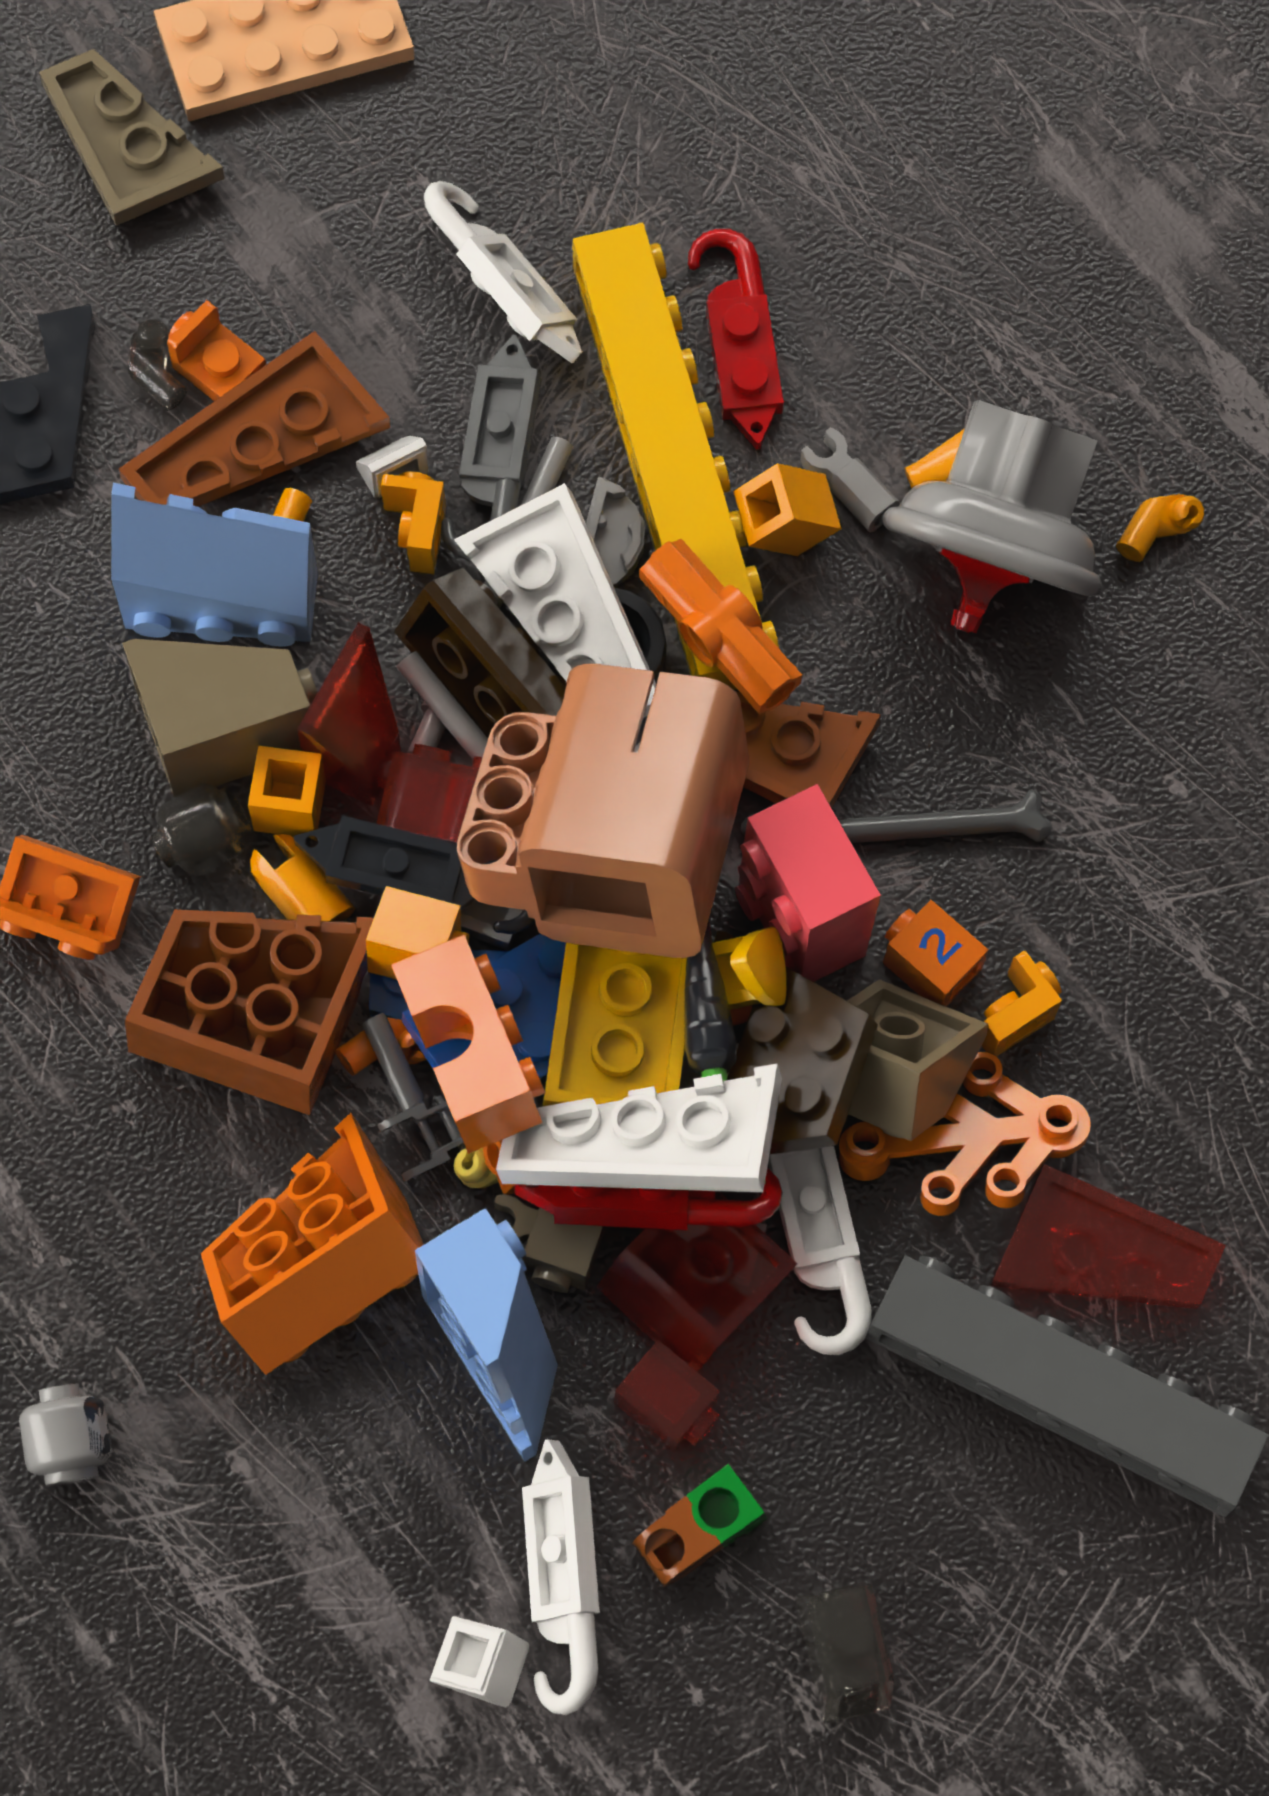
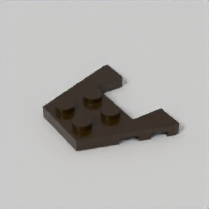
M718 931L714 942L736 937L727 932ZM786 967L785 1003L776 1007L766 1006L762 1003L753 1005L737 1049V1061L727 1077L728 1080L755 1076V1067L778 1064L782 1082L769 1155L837 1145L878 1024L868 1013Z

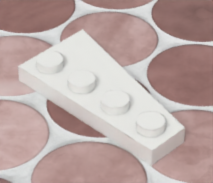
M566 484L454 539L482 573L497 595L520 621L534 642L554 664L566 682L569 672L575 666L582 664H602L650 670L574 495ZM655 680L652 684L644 717L648 716L656 688Z
M778 1064L755 1067V1076L724 1081L722 1074L694 1079V1087L657 1093L655 1086L628 1091V1097L622 1100L597 1105L593 1098L538 1107L537 1109L543 1123L502 1139L496 1171L502 1184L763 1192L782 1082Z

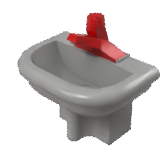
M981 400L974 401L947 480H932L915 485L905 494L899 507H890L884 512L882 521L888 530L937 546L936 551L943 555L955 568L963 587V594L958 610L954 609L951 625L968 633H976L989 602L999 590L1016 583H1032L1033 579L1083 596H1094L1100 591L1102 585L1101 578L1094 573L1096 560L1094 544L1085 531L1071 524L1070 521L1098 440L1060 428L1051 422L1037 417L1016 413Z

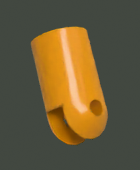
M285 833L273 835L277 845L288 859L275 870L258 851L253 850L250 858L251 873L287 920H296L297 915H321V921L347 920L355 910L353 904L337 885L326 883V873L295 845L293 836Z

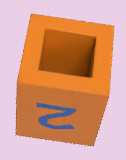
M930 900L917 914L911 909H907L888 929L884 936L889 943L883 964L921 997L947 1006L982 970L989 949L934 901Z

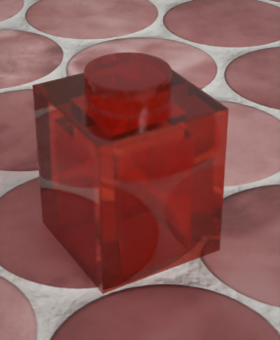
M659 1340L655 1342L615 1390L614 1404L673 1453H676L686 1440L693 1446H697L720 1418V1415L713 1410L717 1404L720 1390Z

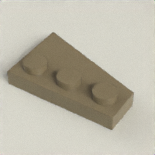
M94 49L39 72L42 85L116 226L225 179L222 165L211 155H204L187 140L186 133L171 119L168 121L164 119L144 100L143 93Z

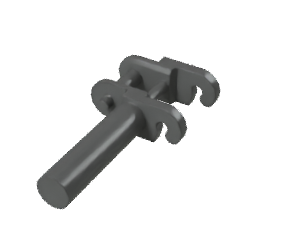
M381 1013L362 1022L361 1025L403 1112L377 1124L380 1132H384L394 1125L411 1119L415 1124L418 1123L431 1150L429 1161L401 1174L403 1181L406 1182L449 1162L451 1159L447 1152L457 1147L461 1151L466 1147L443 1094L434 1098L437 1103L436 1106L428 1110L426 1109L423 1102L424 1094L385 1013ZM438 1113L452 1139V1142L442 1147H439L426 1120Z

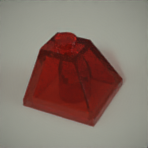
M358 622L297 730L301 751L322 754L326 784L372 806L381 789L389 792L395 786L404 768L405 757L401 756L399 730L370 628Z

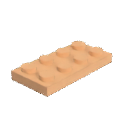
M191 0L154 10L156 25L188 122L415 59L414 46L397 0Z

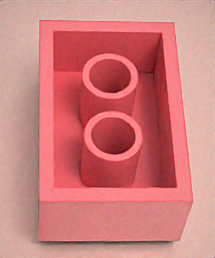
M816 784L748 817L745 840L741 844L742 862L738 866L740 885L735 887V893L744 913L750 921L759 918L764 928L775 927L778 930L783 946L785 966L814 982L865 957L881 895L819 785Z

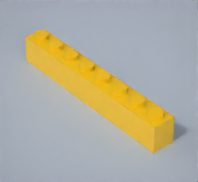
M644 223L573 238L574 274L654 550L656 551L668 541L674 542L682 539L724 587L733 585L739 589L751 602L760 617L756 604L763 601L760 578L755 565L745 567L740 547H745L747 544L746 535L739 511L729 512L724 493L730 492L727 467L722 456H712L708 442L709 438L714 437L711 413L706 402H696L692 385L698 384L694 356L690 348L683 350L680 348L676 332L682 331L679 306L674 295L665 297L660 281L667 277L661 246L659 243L649 244ZM674 618L690 675L718 680L736 690L737 688L716 665L708 667L693 654L682 638L678 629V621ZM771 621L762 622V630L779 648L773 623Z

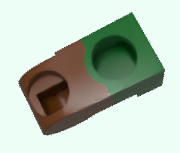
M727 1464L667 1509L664 1516L637 1536L633 1541V1545L662 1585L667 1587L692 1572L718 1551L744 1533H749L768 1518L730 1465Z

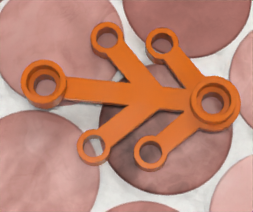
M978 1052L963 1080L964 1087L968 1092L976 1096L984 1097L989 1095L1018 1116L995 1118L961 1095L956 1094L948 1112L944 1116L953 1124L931 1126L915 1139L909 1141L905 1138L889 1136L879 1127L870 1123L859 1122L847 1128L842 1134L839 1142L838 1159L840 1167L848 1176L860 1181H870L879 1178L886 1172L891 1158L961 1150L945 1170L929 1173L922 1182L921 1204L924 1209L936 1216H946L958 1208L960 1195L1001 1145L1025 1143L1011 1163H999L993 1166L987 1174L985 1193L988 1200L997 1207L1012 1208L1023 1200L1026 1185L1049 1157H1067L1086 1143L1089 1137L1091 1122L1086 1109L1075 1099L1064 1095H1050L1039 1098L1002 1074V1063L995 1055L988 1052ZM978 1069H985L991 1072L993 1076L989 1079H979L972 1072ZM1059 1119L1067 1122L1068 1125L1055 1127L1047 1120ZM870 1142L876 1146L870 1150H863L858 1148L855 1143ZM1000 1180H1009L1017 1188L1011 1191H1003L998 1189L995 1183ZM942 1187L949 1190L952 1195L945 1199H938L932 1196L930 1191Z

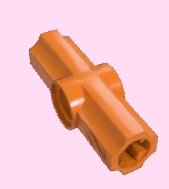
M682 539L666 542L654 551L648 561L639 569V578L644 585L650 589L658 601L678 621L680 634L693 654L708 667L716 665L759 715L765 711L774 710L786 701L795 688L801 684L802 674L762 630L761 619L747 597L733 585L724 587Z

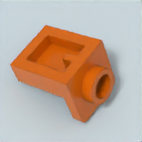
M205 301L194 313L189 311L183 314L170 330L167 345L172 368L213 401L266 365L263 356L220 323L218 308L209 301Z

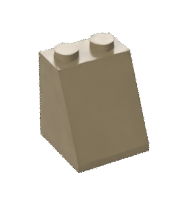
M132 639L122 643L136 693L175 800L253 774L258 745L313 753L318 752L314 730L324 727L318 704H320L319 696L309 668L297 671L290 650Z

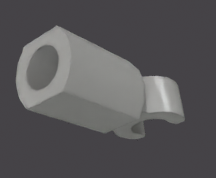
M830 427L825 431L824 443L834 454L828 458H821L806 446L801 450L800 461L802 467L805 470L826 474L830 491L869 532H874L883 525L882 517L884 512L890 507H899L900 503L859 458L852 459L847 454L848 445L845 437L838 430Z

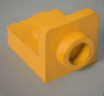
M414 471L402 472L399 476L384 474L380 486L383 506L387 511L402 513L398 532V547L407 548L410 571L435 574L441 541V522L445 519L447 508L444 483L442 481H435L424 473Z
M1025 950L1013 957L1008 971L1009 979L1022 996L1019 998L1015 991L1009 992L991 1004L983 1013L987 1018L984 1022L988 1023V1031L982 1047L986 1052L996 1057L1054 1020L1062 1002V999L1059 997L1061 987L1054 973L1042 961L1035 964Z

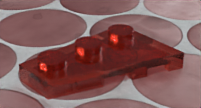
M1044 1164L991 1286L1198 1309L1226 1245Z

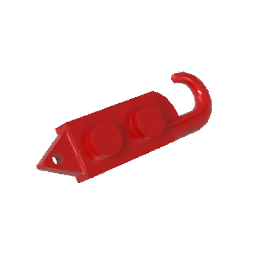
M713 229L703 233L693 242L688 252V267L691 270H697L703 253L713 247L726 248L735 257L738 279L726 281L711 291L707 299L706 316L722 420L730 419L754 448L759 450L775 415L783 413L784 405L760 260L753 243L742 233L731 229ZM752 429H759L760 432L755 433Z
M768 1168L765 1178L766 1184L764 1185L762 1195L751 1201L715 1199V1191L514 1184L515 1195L553 1214L554 1224L687 1230L688 1225L722 1227L757 1225L769 1219L776 1212L783 1195L780 1180Z

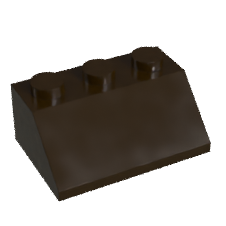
M464 568L439 577L427 584L394 630V633L411 653L416 651L487 738H489L494 724L506 715L516 712H528L556 716L562 706L567 683L565 679L560 675H555L541 659L538 647L531 636L523 629L515 628L499 610L497 599L489 587L479 580H474Z

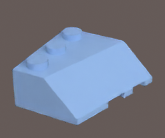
M113 483L111 494V580L125 629H133L140 635L153 638L166 637L170 632L193 633L199 638L211 642H226L231 640L233 636L258 638L264 644L279 647L290 646L295 641L311 642L318 572L310 523L240 508L226 510L222 513V516L207 514L203 509L193 506V499L170 494L167 498V504L162 505L134 499L135 487Z
M484 1208L415 1250L421 1294L524 1462L536 1456L558 1364L524 1274L527 1270L522 1260V1257L526 1255L525 1249L511 1225L506 1220L496 1225L487 1209Z

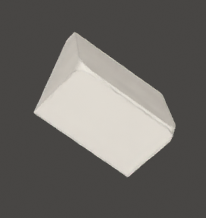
M414 436L403 437L356 461V467L374 498L382 497L380 486L384 474L399 476L400 473L406 471L424 474L429 472L427 445L423 438Z
M452 1616L430 1681L483 1701L508 1707L512 1701L527 1658L529 1644L507 1630Z

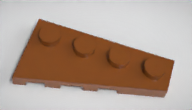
M313 331L120 467L119 473L121 480L126 485L135 487V496L138 500L166 505L167 498L172 494L193 499V506L199 507L391 428L390 417L316 331Z

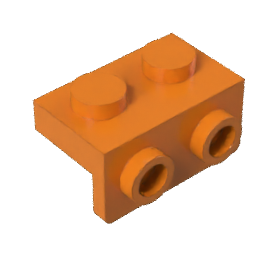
M26 835L16 836L0 884V929L9 934L34 939L36 934L39 933L59 940L58 949L68 955L86 960H94L96 954L103 955L119 948L141 876Z

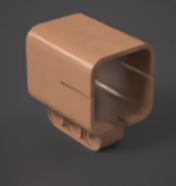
M602 664L575 666L569 672L563 703L556 716L516 712L502 717L494 724L489 734L457 840V853L470 895L478 902L487 905L527 910L528 918H535L538 932L553 940L672 958H687L699 953L703 944L750 761L741 702L737 693L730 686L718 680L660 672L638 752H634L654 681V671ZM498 860L497 862L491 864H485L490 861Z

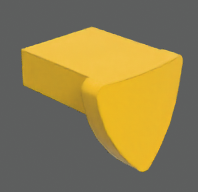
M775 927L759 929L748 933L746 936L713 943L730 1010L761 1003L766 1006L775 1007L785 1003V959L782 941Z

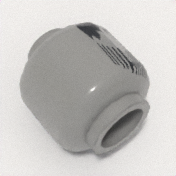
M79 1384L61 1385L39 1390L40 1403L28 1406L21 1412L19 1417L27 1469L33 1474L44 1475L45 1485L69 1483L99 1477L98 1466L108 1462L112 1456L105 1403L95 1396H81Z

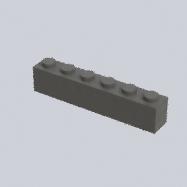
M907 1255L904 1256L875 1314L865 1339L1223 1517H1226L1237 1506L1269 1435L1255 1428L1256 1420L1251 1415L1226 1404H1220L1219 1408L1216 1409L1194 1398L1196 1391L1190 1385L1175 1377L1160 1374L1158 1379H1155L1133 1368L1135 1360L1119 1349L1100 1344L1095 1349L1074 1339L1075 1331L1064 1322L1047 1315H1039L1036 1320L1014 1309L1015 1301L995 1288L980 1285L978 1290H975L953 1279L955 1276L954 1270L934 1258L920 1256L917 1261Z

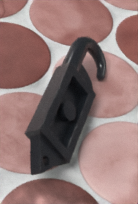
M341 816L340 823L294 836L295 845L326 873V883L380 896L383 895L386 886L457 904L460 905L461 910L472 904L475 900L467 888L457 853V843L346 816ZM311 840L318 842L317 846L313 848L308 847L307 843ZM498 860L490 861L485 864H491L497 862ZM523 910L517 917L511 920L496 921L493 924V930L502 934H515L525 931L535 923V918H528L527 910Z

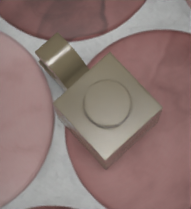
M497 1195L494 1202L495 1209L512 1215L515 1219V1224L512 1227L521 1242L527 1241L525 1247L526 1255L523 1256V1262L526 1266V1271L533 1273L531 1280L539 1286L556 1292L568 1293L570 1286L585 1291L607 1226L554 1224V1215L539 1207V1210L530 1208L510 1195Z

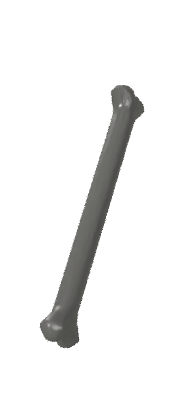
M1030 789L1019 803L1011 807L838 820L852 844L1003 832L1022 833L1034 842H1042L1047 838L1052 829L1051 822L1040 812L1042 796L1034 789ZM746 817L741 824V832L743 836H745L748 817Z

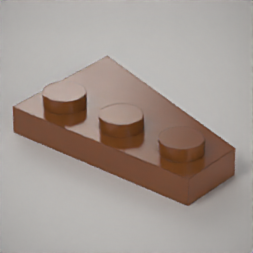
M735 691L741 702L750 760L743 787L777 804L818 784L832 808L878 729L881 714L858 711V716L824 711L825 705L801 702L800 707L780 704L774 710H768L759 715L740 692Z

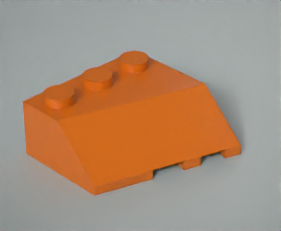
M351 1113L334 1128L341 1137L317 1160L313 1155L307 1153L291 1168L295 1176L290 1181L289 1186L276 1199H258L201 1253L221 1323L265 1375L283 1363L298 1359L311 1344L338 1326H344L353 1322L362 1314L366 1307L393 1289H399L408 1285L418 1275L415 1250L424 1244L405 1196L362 1127Z

